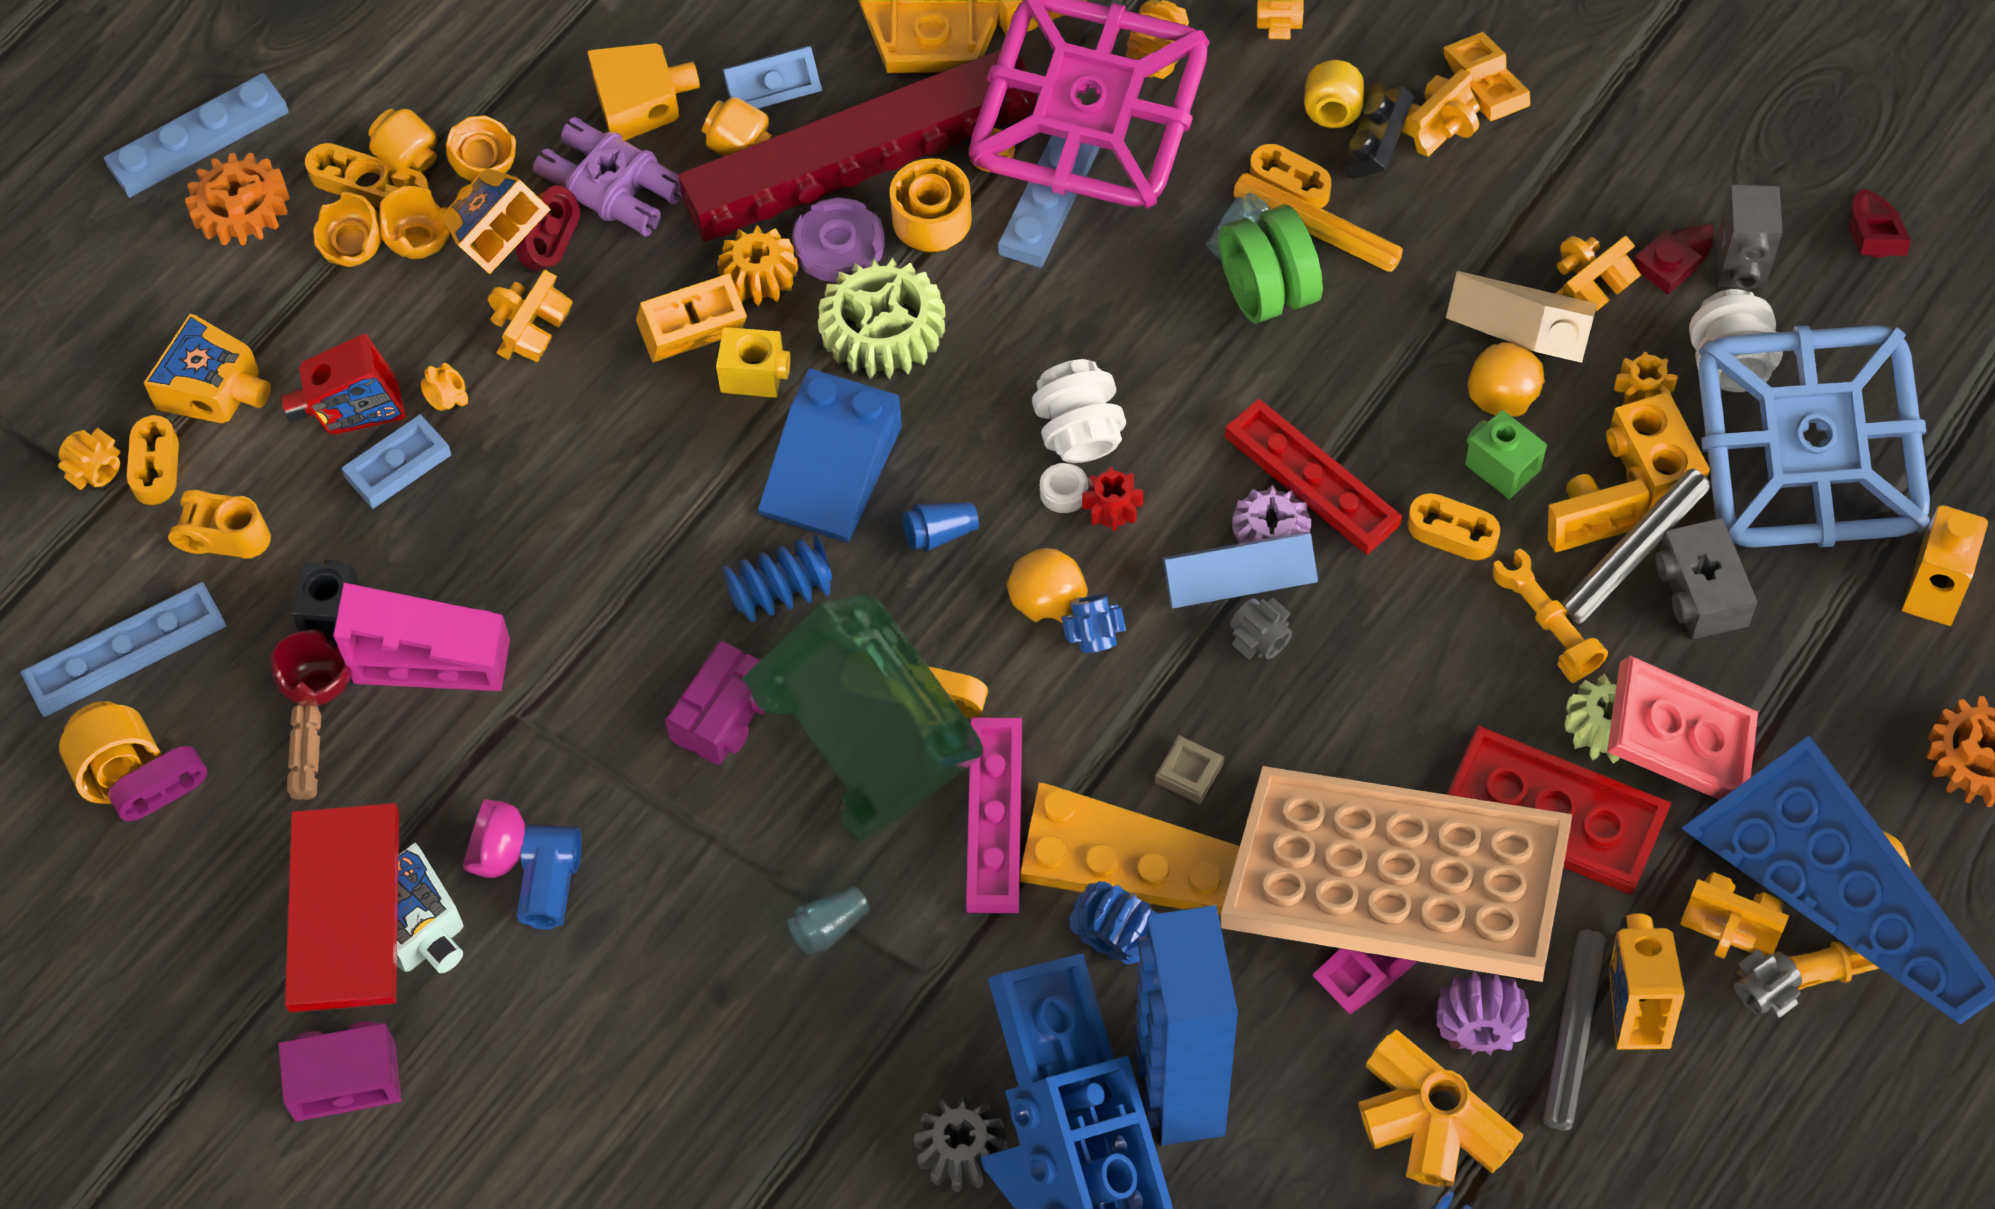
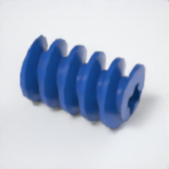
M817 534L813 536V550L802 539L797 540L794 547V557L784 546L776 549V563L766 553L758 554L757 570L746 559L739 561L738 576L727 565L722 567L725 582L738 613L742 612L751 623L756 622V606L761 605L769 616L775 615L776 599H780L788 610L793 609V593L798 592L807 604L811 603L812 587L816 585L826 597L831 596L832 574L826 553Z

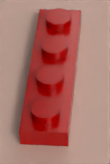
M1261 399L1256 400L1225 427V438L1287 490H1292L1299 500L1306 502L1311 510L1364 554L1368 555L1401 525V514Z

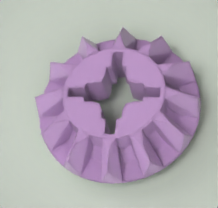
M1272 484L1265 491L1257 492L1255 489H1252L1248 497L1244 500H1238L1232 518V528L1237 541L1245 543L1306 531L1310 533L1311 519L1306 502L1301 503L1295 497L1292 490L1288 493L1277 491ZM1269 509H1274L1277 519L1280 520L1277 523V527L1274 528V534H1269L1270 528L1267 527L1266 520H1263L1266 518Z

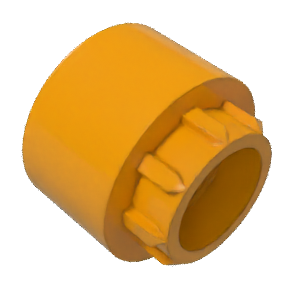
M921 159L904 166L894 176L890 185L891 214L894 231L900 240L919 251L938 252L947 250L965 237L972 222L969 181L959 167L941 159Z
M107 701L89 704L73 714L64 728V733L59 743L61 758L78 792L86 800L98 804H111L108 792L115 782L161 756L141 715L131 707Z

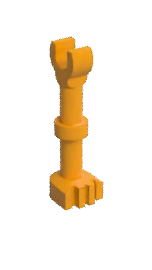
M1521 549L1515 551L1514 564L1518 570L1510 571L1499 560L1494 562L1492 574L1496 583L1503 588L1512 589L1514 592L1520 593L1537 613L1535 620L1544 630H1551L1567 649L1563 652L1564 654L1559 656L1558 666L1572 684L1591 674L1603 664L1608 656V651L1596 638L1585 640L1566 618L1567 610L1558 600L1552 601L1539 586L1531 571L1530 556Z

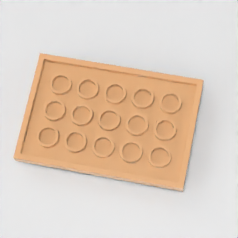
M1262 766L1221 911V928L1543 982L1572 814Z

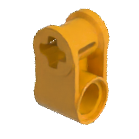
M188 490L183 493L180 500L183 507L177 526H173L168 535L169 541L175 547L189 553H209L235 556L243 559L254 558L262 554L271 541L270 531L256 503L250 498L210 494L200 490Z

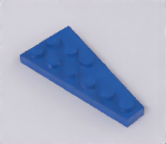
M1807 736L1681 828L1958 1024H1962L1995 1001V979L1810 736Z

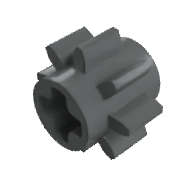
M1255 598L1248 600L1237 610L1230 622V627L1235 630L1232 635L1236 637L1232 645L1249 660L1254 655L1258 658L1263 655L1266 659L1275 657L1287 645L1292 636V630L1288 628L1290 623L1286 620L1291 613L1274 598L1268 603L1264 599L1261 602Z
M1756 949L1738 963L1740 970L1736 972V975L1740 980L1734 984V989L1741 1002L1752 1013L1760 1016L1771 1009L1774 1015L1780 1018L1798 1004L1796 998L1801 993L1797 987L1802 984V977L1794 963L1783 953L1775 952L1765 957L1759 949Z

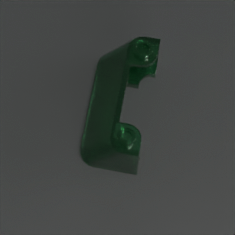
M856 595L821 603L743 677V680L752 691L753 700L763 711L778 715L794 714L849 792L839 800L840 820L843 826L857 837L859 842L876 836L964 771L983 754L982 742L965 716L888 611L878 601L867 595Z

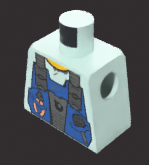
M414 843L399 855L397 967L405 972L411 971L423 960L427 959L439 973H445L455 967L463 956V951L451 938L459 933L464 925L450 896L419 846Z

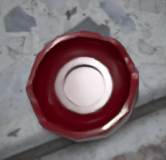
M320 630L294 632L278 641L270 654L273 679L280 693L287 699L304 706H319L329 703L343 693L352 676L349 666H346L339 647L330 644Z

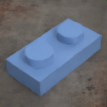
M809 45L722 69L729 98H740L756 108L822 91L812 49Z
M420 414L341 469L345 479L369 506L374 509L451 456L448 444Z

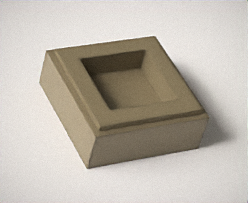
M1178 735L1155 774V783L1200 805L1224 764V756Z

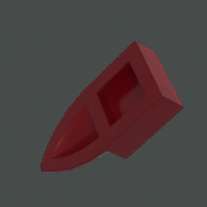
M1862 188L1853 198L1851 206L1852 219L1849 227L1860 255H1868L1874 258L1907 256L1911 239L1898 212L1884 198L1868 189Z
M1713 225L1689 226L1672 234L1664 230L1635 256L1633 264L1640 274L1669 295L1697 270L1707 258L1713 242Z

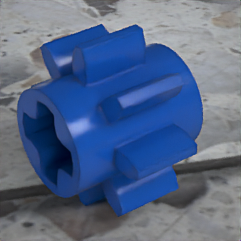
M1106 594L1085 596L1070 602L1072 614L1061 617L1066 640H1069V643L1078 642L1080 652L1083 653L1102 651L1117 645L1115 633L1126 631L1122 607H1119L1118 604L1109 605Z

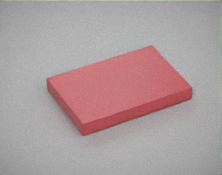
M1629 656L1622 660L1619 665L1607 752L1720 800L1751 777L1758 711Z

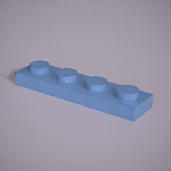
M262 73L110 153L104 159L108 169L130 198L284 116L289 111L284 99L267 76Z
M1052 135L1037 165L1056 169L1066 139ZM1081 143L1071 173L1086 177L1100 147ZM1028 182L998 243L999 255L1042 268L1077 194L1067 191L1065 195L1053 193L1052 187Z

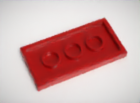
M1479 725L1446 794L1572 814L1563 868L1632 896L1671 806L1669 801Z
M396 803L292 812L285 1006L289 1012L396 1003L399 809Z

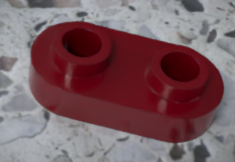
M560 185L551 186L536 194L550 208L552 216L548 211L515 247L519 260L530 270L542 271L558 264L579 221L580 207L576 197L569 189Z

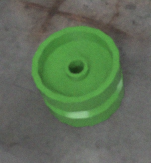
M1285 203L1265 210L1258 215L1257 224L1245 217L1220 228L1218 241L1224 273L1237 304L1248 320L1258 324L1281 315L1284 304L1296 310L1321 300L1323 283L1318 256L1308 230L1293 207Z

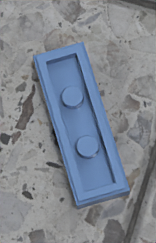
M1308 531L1162 557L1169 602L1172 608L1318 582L1312 537Z

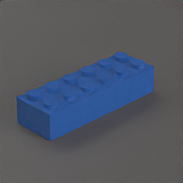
M1213 905L1147 915V937L1138 938L1140 960L1137 961L1139 983H1136L1138 998L1136 1017L1138 1025L1135 1026L1137 1046H1134L1138 1076L1139 1078H1144L1146 1096H1144V1108L1149 1128H1158L1161 1146L1225 1136L1238 1010L1217 906Z

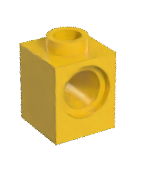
M723 327L716 364L721 393L777 398L780 379L787 380L790 372V351H783L780 331ZM756 361H759V362H760V363H757V364H749V363L756 362Z

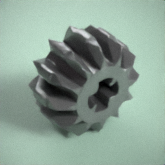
M965 1096L960 1098L958 1102L959 1108L953 1110L949 1103L941 1099L938 1103L940 1117L924 1113L921 1123L925 1131L918 1132L914 1136L915 1147L922 1151L917 1156L919 1167L921 1169H932L931 1181L936 1186L944 1182L948 1177H951L952 1189L957 1193L963 1187V1179L970 1178L972 1184L979 1189L984 1185L982 1171H986L983 1168L980 1157L1007 1150V1141L999 1137L1004 1132L1002 1120L1000 1118L989 1119L990 1107L985 1102L971 1111L969 1099ZM968 1139L970 1140V1147L961 1143ZM952 1141L960 1144L956 1149L951 1148Z

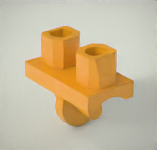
M1460 69L1451 79L1436 75L1426 85L1424 92L1426 102L1422 106L1412 103L1401 132L1414 137L1417 153L1429 157L1447 138H1451L1454 134L1468 138L1478 130L1479 121L1476 113L1480 110V106L1471 91L1470 83L1473 79L1471 72Z
M1575 236L1567 238L1560 246L1563 260L1557 264V268L1563 275H1567L1572 270L1577 275L1563 285L1564 287L1555 294L1597 303V312L1610 300L1594 282L1595 279L1601 276L1614 293L1618 295L1641 276L1633 262L1626 255L1635 245L1627 236H1624L1596 259L1594 252L1600 248V244L1595 238L1591 237L1587 241H1583Z
M544 270L525 301L521 297L526 289L518 282H514L510 289L495 287L488 296V302L495 310L491 321L501 327L507 319L512 320L502 336L504 341L496 354L509 360L515 351L526 358L536 362L539 361L550 343L552 335L532 323L539 316L559 328L573 304L570 298L553 287L557 276Z
M1715 872L1711 873L1705 881L1697 879L1680 925L1719 940L1714 955L1725 959L1730 945L1749 953L1759 949L1765 957L1774 953L1789 915L1782 913V899L1765 892L1756 894L1753 901L1734 894L1736 886L1732 880Z

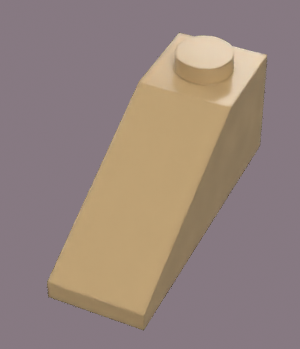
M1457 271L1446 318L1535 352L1582 363L1597 303Z

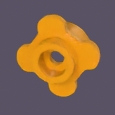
M443 363L439 368L430 365L425 369V377L421 381V389L431 406L437 410L444 411L454 407V404L463 407L468 403L464 380L449 364Z

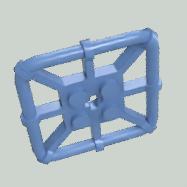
M1808 325L1794 326L1793 331L1734 335L1714 341L1707 340L1699 349L1701 357L1699 359L1698 371L1706 434L1705 437L1701 438L1702 451L1708 452L1715 518H1723L1733 544L1755 548L1817 543L1819 547H1833L1836 541L1900 537L1911 534L1914 531L1922 532L1930 522L1928 517L1930 495L1922 435L1926 434L1927 431L1925 420H1921L1919 417L1912 355L1908 343L1904 340L1906 333L1898 327L1892 330L1889 327L1876 325L1811 330ZM1879 345L1877 350L1850 382L1818 384L1814 349ZM1794 351L1797 356L1800 386L1772 388L1733 355ZM1891 355L1899 421L1866 423L1862 389ZM1718 369H1721L1759 400L1763 431L1725 433ZM1809 423H1816L1818 431H1826L1827 439L1820 441L1818 447L1812 446L1810 441L1804 438L1803 432L1808 430ZM1902 438L1909 499L1871 469L1868 439ZM1765 446L1769 480L1736 519L1728 449ZM1859 482L1896 512L1898 517L1835 522L1830 484ZM1812 485L1816 523L1748 528L1780 488Z

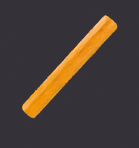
M1243 173L1235 184V198L1261 211L1286 203L1293 207L1300 216L1309 234L1383 270L1393 272L1402 258L1403 249L1400 246L1248 173Z

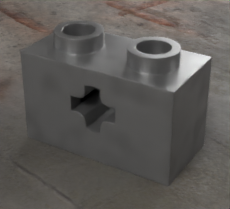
M1731 184L1715 240L1718 287H1734L1740 290L1765 289L1782 236L1780 186Z
M1723 518L1667 530L1660 551L1655 556L1656 567L1660 578L1663 581L1668 580L1673 592L1672 605L1674 614L1679 623L1685 622L1691 639L1749 627L1757 605V599Z

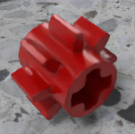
M1109 467L1107 472L1102 473L1098 477L1094 475L1089 476L1090 491L1082 493V508L1092 509L1091 524L1093 526L1100 523L1106 527H1111L1112 531H1116L1117 527L1125 524L1127 521L1130 523L1136 522V507L1143 505V490L1133 489V473L1125 475L1119 471H1114L1113 467Z

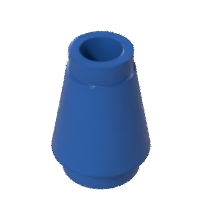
M971 501L965 503L915 504L913 510L903 513L902 518L905 537L912 550L922 548L925 552L961 537L970 531L978 530L979 527L978 514Z

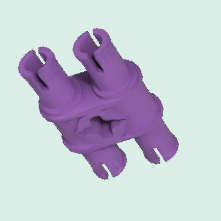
M577 117L571 118L569 120L570 124L576 128L566 123L562 130L561 141L563 144L571 146L587 155L582 163L575 165L555 154L554 151L544 149L541 153L548 160L538 155L533 165V173L554 185H560L569 189L579 203L597 212L601 219L605 221L617 219L635 229L641 235L649 236L652 231L646 227V224L655 230L660 221V211L633 196L639 189L646 188L666 199L669 203L676 204L680 200L674 193L682 197L678 174L657 163L653 152L649 150L642 151L622 140L620 134L616 132L602 133L582 122Z

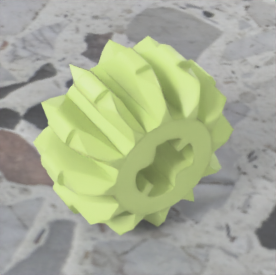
M1605 673L1598 678L1597 685L1585 680L1579 686L1578 693L1573 694L1569 698L1566 706L1569 715L1566 716L1564 725L1566 732L1575 734L1573 738L1574 749L1589 746L1591 748L1589 755L1592 761L1599 757L1600 752L1607 753L1609 759L1614 764L1620 757L1607 752L1611 720L1604 717L1612 719L1617 685L1611 684Z

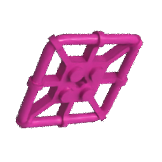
M1023 0L1019 3L1013 14L997 63L990 67L987 75V80L990 84L972 133L971 149L968 156L974 166H981L992 173L1052 187V192L1065 195L1068 191L1124 206H1144L1148 209L1157 204L1156 198L1161 195L1167 184L1182 134L1189 131L1193 119L1189 113L1206 64L1209 40L1201 30L1196 31L1184 24L1126 11L1125 5L1113 3L1109 7L1084 0ZM1047 11L1104 24L1097 49L1093 50L1065 43ZM1032 18L1037 22L1054 51L1046 76L1014 69ZM1121 29L1175 41L1140 60L1111 54L1117 34ZM1184 57H1188L1172 107L1138 99L1145 77ZM1014 87L1040 94L1032 116L991 136L1007 89ZM1089 88L1096 89V96L1099 98L1096 103L1084 105L1082 100L1076 98L1078 93L1086 94ZM1131 117L1161 123L1166 126L1148 181L1124 143ZM1039 132L1066 139L1056 169L997 155ZM1081 143L1112 150L1134 188L1071 173Z

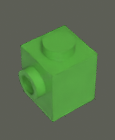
M1501 410L1489 422L1486 420L1479 422L1470 432L1466 441L1469 447L1465 465L1510 500L1541 471L1547 444L1505 411Z

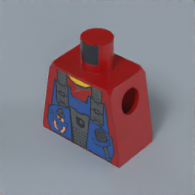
M367 333L302 361L299 366L302 389L281 396L285 414L290 422L315 415L328 434L333 435L406 418L399 380Z

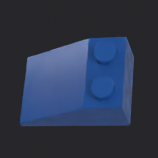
M809 368L790 407L758 508V514L849 543L902 428L899 395Z

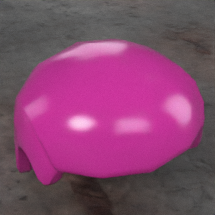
M483 800L464 859L463 868L465 871L484 878H496L508 873L521 860V846L523 844L526 824L517 808L503 801Z

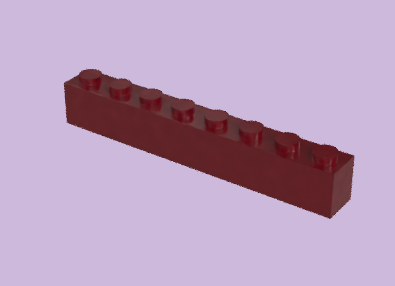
M1001 50L678 174L683 204L703 242L717 237L728 236L737 229L760 220L771 219L778 213L801 204L812 203L820 197L839 189L856 186L865 179L886 171L897 170L906 163L929 154L940 153L947 147L972 138V133L990 84L987 80V75L990 67L996 65ZM1018 55L1014 69L1029 72L1020 55ZM1014 87L1007 89L994 128L1011 122L1022 121L1033 114L1037 103V93Z

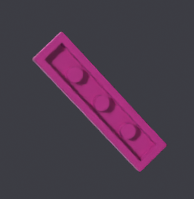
M971 718L966 888L967 913H1019L1022 718Z

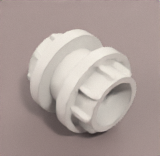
M1739 289L1720 291L1705 299L1700 309L1692 317L1689 325L1691 341L1696 349L1695 358L1698 371L1699 359L1701 357L1699 349L1707 340L1714 341L1734 335L1776 332V322L1771 306L1765 300L1754 296L1752 292ZM1783 351L1733 356L1763 381L1767 382L1772 371L1780 363ZM1718 369L1721 390L1730 392L1746 391L1721 369Z
M1085 359L1064 362L1045 371L1037 381L1038 391L1032 397V404L1036 415L1041 418L1051 419L1041 431L1045 447L1056 451L1062 460L1068 463L1092 461L1115 450L1122 440L1120 432L1126 425V419L1120 406L1106 403L1116 393L1113 376L1097 368L1095 362Z

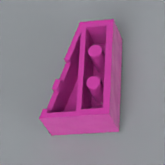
M344 583L334 638L346 666H349L351 669V678L354 684L502 691L510 643L503 615L487 610H477Z

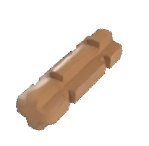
M296 705L291 711V725L294 726V729L290 732L288 768L291 769V772L287 777V791L294 800H311L317 794L318 779L315 778V774L318 773L320 736L317 735V732L321 727V714L317 706Z

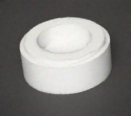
M1059 463L1046 469L1040 478V497L1043 504L1057 513H1070L1082 507V493L1088 491V478L1084 471L1070 463Z

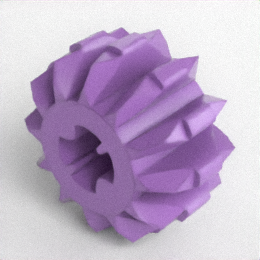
M1474 971L1472 977L1467 979L1459 976L1453 977L1452 985L1441 988L1438 1010L1436 1011L1437 1026L1440 1028L1441 1037L1449 1041L1450 1048H1466L1469 1055H1473L1478 1051H1485L1492 1055L1493 1050L1496 1049L1512 1050L1513 1042L1525 1039L1527 1017H1529L1528 1000L1525 999L1524 990L1517 987L1515 979H1499L1498 974L1492 973L1488 976H1480Z

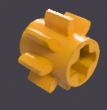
M1257 0V29H1268L1269 39L1290 40V29H1302L1303 0Z
M1643 352L1642 356L1637 357L1634 361L1627 358L1623 360L1621 374L1616 376L1614 391L1624 392L1623 405L1668 391H1674L1678 377L1674 374H1667L1668 360L1666 358L1660 359L1657 356L1648 355L1647 352Z
M99 428L92 435L85 430L76 431L69 435L59 449L61 462L58 464V467L66 472L64 478L80 490L87 483L95 488L108 484L116 476L120 467V460L117 457L120 454V450L113 446L115 440Z

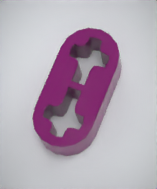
M178 747L119 779L110 788L108 798L123 821L139 820L198 787L208 774L207 768L193 747Z

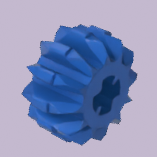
M1100 881L1089 883L1084 893L1081 892L1072 906L1074 910L1069 917L1071 930L1080 937L1082 943L1090 945L1095 949V952L1106 955L1110 960L1117 959L1124 964L1137 963L1140 960L1138 938L1147 937V915L1157 914V912L1151 910L1149 903L1138 899L1135 893H1129L1119 885L1113 887L1107 882Z

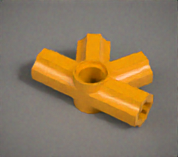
M1397 1029L1386 1036L1366 1062V1068L1393 1091L1359 1102L1358 1105L1364 1128L1374 1150L1413 1137L1406 1172L1407 1178L1416 1180L1420 1184L1435 1187H1453L1460 1147L1488 1171L1493 1173L1509 1158L1523 1138L1521 1132L1469 1090L1467 1082L1461 1075L1454 1071L1445 1070ZM1446 1091L1453 1094L1459 1104L1452 1110L1443 1111L1435 1108L1429 1098L1435 1092Z

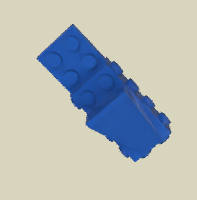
M1083 953L989 977L988 982L1019 1086L1005 1092L1010 1106L1011 1119L1016 1127L1021 1146L980 1158L984 1170L1015 1209H1173L1129 1056L1117 1059L1113 1057Z

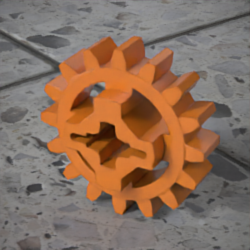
M230 153L228 162L224 164L214 158L211 160L213 169L207 171L199 168L196 172L200 182H189L187 185L191 196L185 198V203L194 227L196 229L201 228L205 238L208 240L218 234L222 245H227L231 237H237L240 245H245L247 235L254 234L256 238L261 240L264 238L262 231L264 227L267 226L272 229L279 227L275 215H287L288 212L285 201L289 200L290 197L279 168L273 169L270 160L267 158L257 164L253 153H248L243 161H238L235 153Z
M1979 696L1973 708L1964 699L1958 701L1954 711L1945 709L1941 713L1937 724H1934L1928 740L1932 743L1926 756L1927 759L1938 761L1932 772L1934 777L1947 775L1950 779L1946 787L1947 792L1951 793L1960 787L1965 790L1964 800L1966 803L1970 804L1976 795L1983 796L1986 807H1992L1995 802V708L1988 707V702L1984 696ZM1958 732L1960 734L1957 741L1959 747L1954 749L1953 736Z

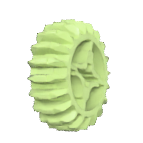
M873 257L869 268L863 269L855 263L852 275L839 272L836 278L837 284H827L825 298L820 299L818 307L820 317L818 319L819 333H822L824 347L827 352H833V358L836 360L837 365L847 362L848 369L851 370L852 374L861 368H865L866 374L870 379L876 371H884L887 377L891 379L894 369L901 368L909 375L912 361L925 365L928 358L927 352L937 351L939 338H942L945 332V322L943 320L946 316L945 305L942 303L937 285H930V279L927 277L926 272L915 275V269L911 263L899 269L893 258L887 266H879ZM904 303L918 314L917 318L908 315V310L902 307ZM847 318L855 321L856 327L861 329L859 334L845 323Z

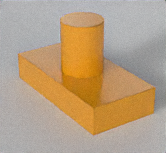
M1581 474L1574 477L1566 486V493L1570 499L1549 505L1548 541L1556 553L1629 532L1648 512L1649 490L1642 479L1600 490L1590 475Z

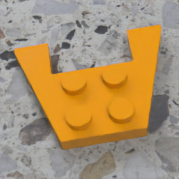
M858 0L887 73L944 72L981 58L985 55L1000 19L999 0Z

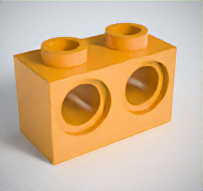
M729 273L641 302L636 322L651 360L654 363L721 340L723 327L743 328L747 315Z
M1669 391L1615 408L1610 429L1606 432L1607 443L1611 453L1615 457L1620 456L1627 470V482L1642 479L1649 490L1648 511L1688 469L1694 468L1708 478L1710 468ZM1638 432H1645V433H1648V434H1650V435H1643V434H1640V433H1638ZM1658 470L1666 471L1671 475L1662 474Z

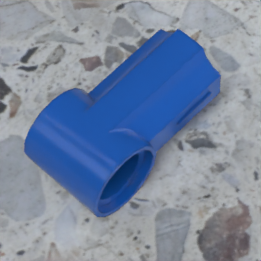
M526 825L521 846V864L524 874L517 911L519 923L542 930H552L554 927L563 926L571 874L577 873L581 858L582 840L579 827Z

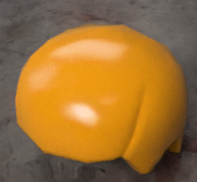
M486 115L467 117L450 129L446 142L448 162L458 176L470 182H473L487 168L506 174L515 159V137L508 132L502 123Z
M405 185L393 189L380 202L379 226L382 240L395 253L409 259H423L441 250L449 239L450 231L443 219V214L447 208H440L434 202L431 191L427 188Z
M341 192L339 200L321 206L318 221L313 229L314 244L329 263L354 267L370 260L376 254L383 241L379 226V214L364 196L351 192Z
M1511 342L1493 344L1477 357L1472 367L1467 383L1470 398L1483 411L1493 415H1497L1501 410L1511 417L1523 415L1541 393L1542 385L1545 382L1543 363L1531 350Z
M1051 548L1034 550L1017 560L1013 565L1006 584L1012 605L1034 622H1038L1043 618H1053L1062 623V616L1072 614L1070 602L1085 597L1088 593L1084 576L1078 564L1063 552Z

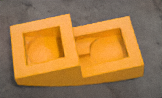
M1484 32L1443 47L1444 56L1454 74L1460 69L1472 73L1471 91L1478 101L1480 111L1490 122L1530 106V91L1506 69V53Z

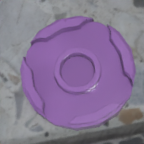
M846 198L822 200L812 205L810 212L806 213L803 218L801 214L796 220L791 236L795 258H797V262L803 270L819 280L837 282L836 278L839 272L852 275L855 263L865 269L870 267L873 257L879 262L885 246L884 231L881 219L877 214L867 210L865 204Z

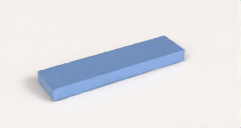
M201 582L20 671L38 709L43 717H46L227 626L205 584Z

